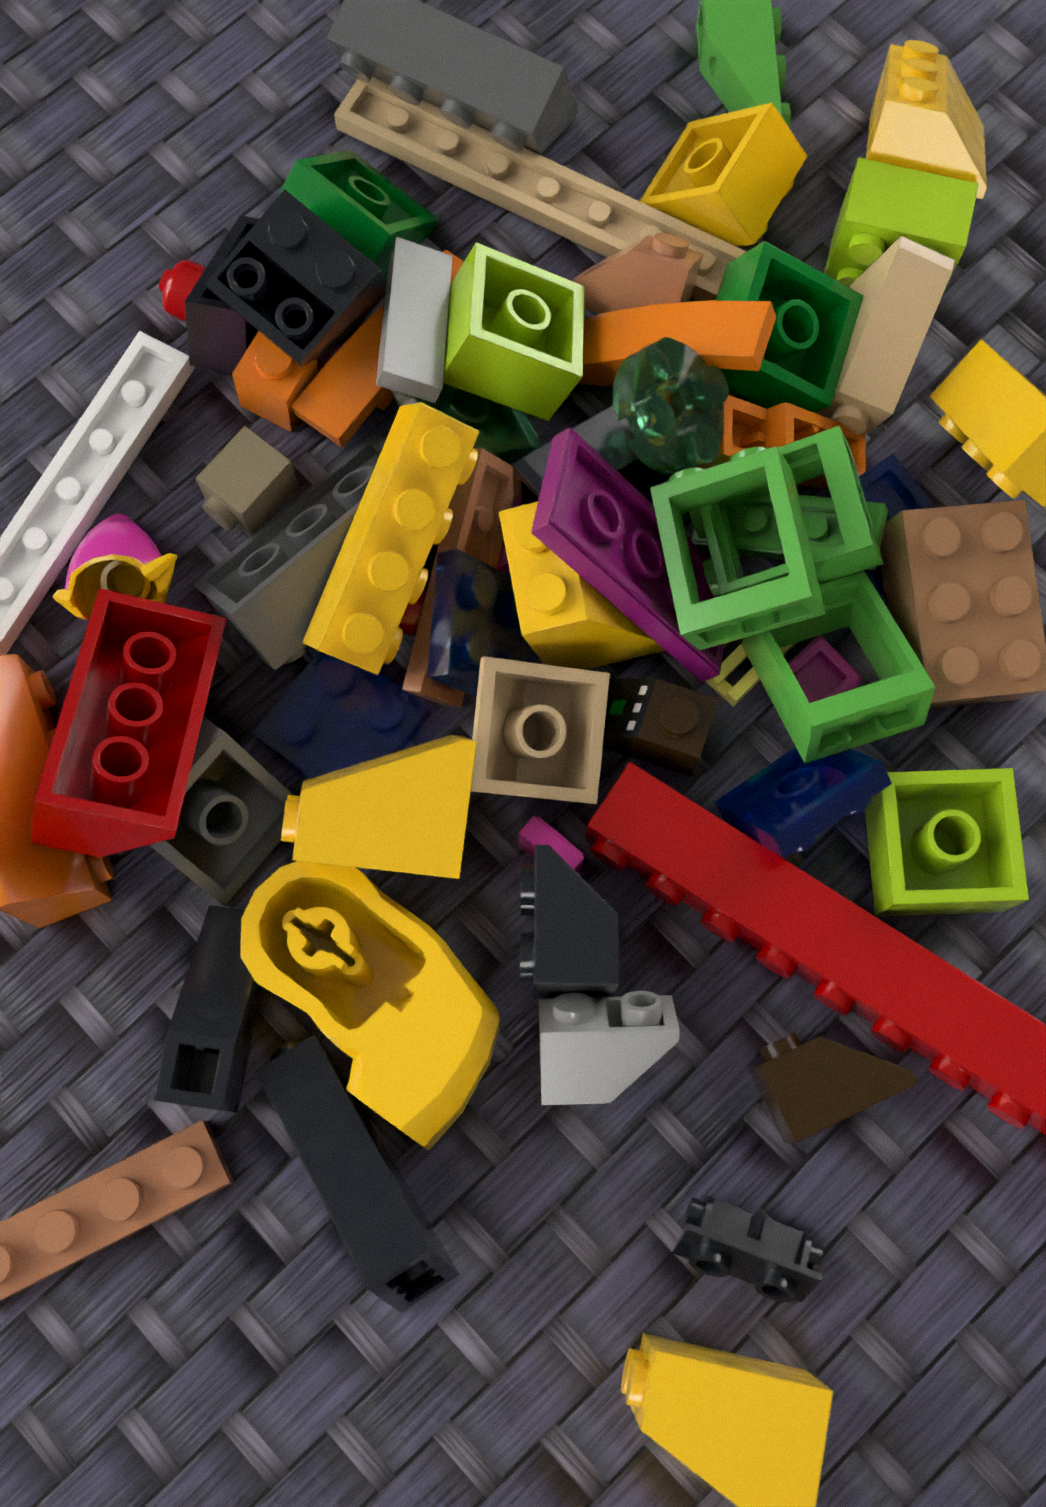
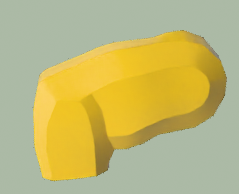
M296 861L278 868L254 891L241 918V959L255 982L307 1012L322 1033L339 1049L353 1058L346 1090L429 1151L463 1113L490 1064L500 1031V1016L497 1007L462 965L446 942L428 924L384 894L365 874L355 867Z

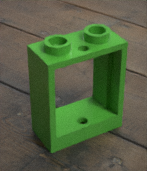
M840 426L778 447L792 469L795 484L823 474L826 476L844 544L812 554L819 585L884 564L853 454ZM768 486L689 512L698 537L700 539L706 538L711 558L703 561V568L707 583L714 596L726 595L789 576L785 563L744 577L726 509L769 494Z
M777 446L768 449L765 447L747 448L734 454L729 462L708 469H684L673 474L669 478V482L650 488L680 635L699 651L826 614L793 472ZM768 486L789 576L700 602L681 514Z
M865 571L819 585L826 614L743 638L742 647L805 764L925 725L936 687ZM849 626L880 681L809 703L779 648Z

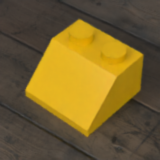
M773 103L691 121L645 191L640 202L734 246H748L755 244L767 230L769 219L782 198L793 187L794 178L808 156Z

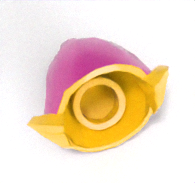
M113 514L97 524L81 541L70 561L65 589H58L52 597L74 616L83 620L90 619L99 588L131 596L135 595V597L166 604L178 555L168 553L161 556L149 535L126 515Z

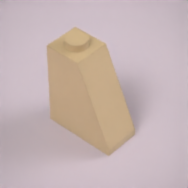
M901 236L849 286V288L864 295L832 404L828 408L815 412L816 414L843 423L857 435L864 432L865 435L893 415L950 279L955 260Z

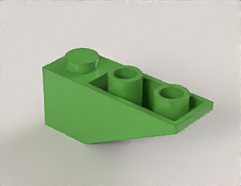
M700 0L696 20L699 71L728 112L773 103L790 128L789 103H781L780 91H783L785 86L786 60L784 54L776 55L775 44L779 43L781 35L780 7H772L771 0Z

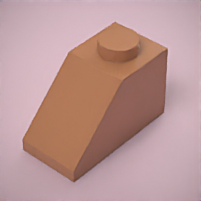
M656 233L654 237L648 235L588 268L571 281L585 286L584 309L598 314L652 304L690 302L704 254L688 249V241L679 236L668 233Z

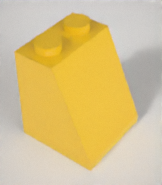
M538 501L499 511L521 634L545 665L586 670L666 651L531 533Z
M449 735L304 780L301 795H288L281 841L295 842L293 860L459 879L477 741L465 736Z
M646 1333L642 1335L640 1351L628 1349L622 1375L621 1393L626 1394V1405H630L641 1431L738 1507H816L833 1390L804 1369Z

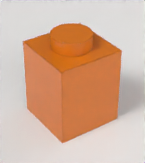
M258 331L232 375L241 407L292 433L300 418L296 416L291 405L319 373L317 358L300 367Z

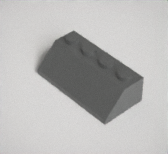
M343 0L326 37L340 58L339 66L351 76L364 82H370L373 76L389 83V90L410 104L419 106L422 99L440 107L439 113L444 118L462 128L470 129L472 123H475L490 130V137L494 141L514 152L520 153L523 147H526L541 154L574 122L578 113V108L563 66L419 0Z
M374 434L192 584L195 590L220 617L227 618L226 624L248 648L274 670H277L283 664L299 659L310 647L302 643L385 444L386 438Z

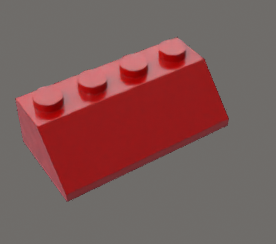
M99 588L34 798L32 844L103 857L175 838L227 618Z

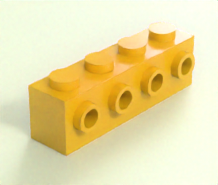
M422 402L399 407L302 643L376 675L379 674L383 663L389 664L394 659L403 637V630L398 627L408 604L413 605L416 603L427 582L428 570L423 568L428 554L433 544L438 545L441 543L451 525L453 511L448 506L457 485L466 483L476 465L478 451L473 446L480 431Z

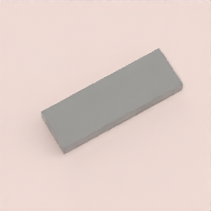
M399 237L395 238L389 253L376 385L433 403L436 402L443 387L452 255Z

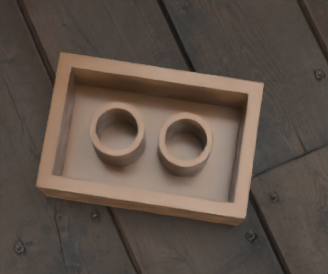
M1025 500L902 510L885 523L880 547L884 563L880 566L885 603L936 687L929 709L1020 700L1046 692V643Z

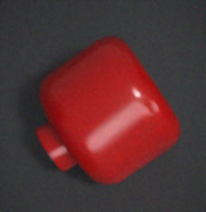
M187 259L178 262L172 270L166 269L159 282V291L163 292L162 305L169 315L186 323L185 300L206 269L205 266Z

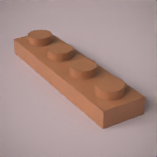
M474 448L478 451L474 470L465 484L457 485L448 506L453 511L452 522L446 536L438 545L402 690L443 706L457 708L462 707L503 542L499 511L510 509L513 502V466L483 448Z
M201 1120L1 1221L0 1302L234 1183V1179L208 1120Z

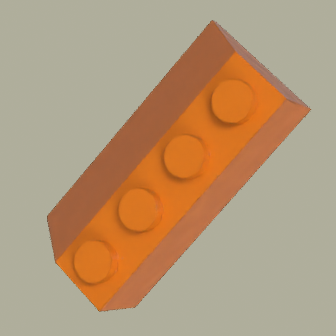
M18 654L0 655V911L34 927L42 928L112 901L106 881L114 879V870L108 855L96 857L31 843L33 802L56 730L49 708L57 705L51 683L43 670L35 672Z

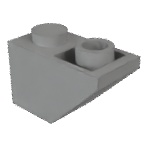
M633 991L625 994L623 997H590L582 993H564L554 999H538L541 1104L611 1103L679 1042L680 1029L672 995L659 996L649 991Z

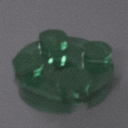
M665 337L645 345L638 352L629 355L620 364L613 387L614 410L618 421L627 418L629 428L635 438L626 442L637 458L655 471L671 474L713 461L718 456L724 431L723 402L728 397L729 387L726 377L719 368L715 366L708 367L702 357L688 345L670 337ZM665 396H668L673 404L675 417L672 407L669 404V402L665 399Z

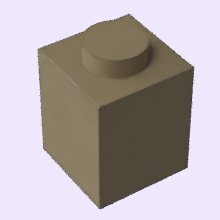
M246 426L233 437L195 478L206 499L202 505L205 512L224 529L230 531L234 526H237L249 537L264 526L300 488L291 461Z

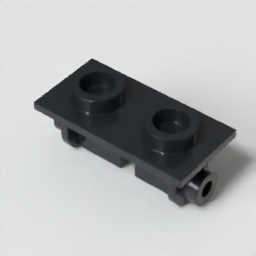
M709 1195L705 1197L704 1201L691 1197L683 1221L687 1227L673 1247L672 1253L688 1259L690 1266L695 1270L713 1277H726L730 1275L755 1285V1290L759 1294L778 1302H793L796 1300L802 1303L822 1281L823 1274L816 1271L822 1258L823 1246L812 1242V1234L764 1218L761 1223L758 1240L747 1237L752 1212L720 1201Z

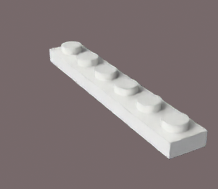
M139 331L1 535L0 655L7 654L195 369L194 366L189 365V355Z

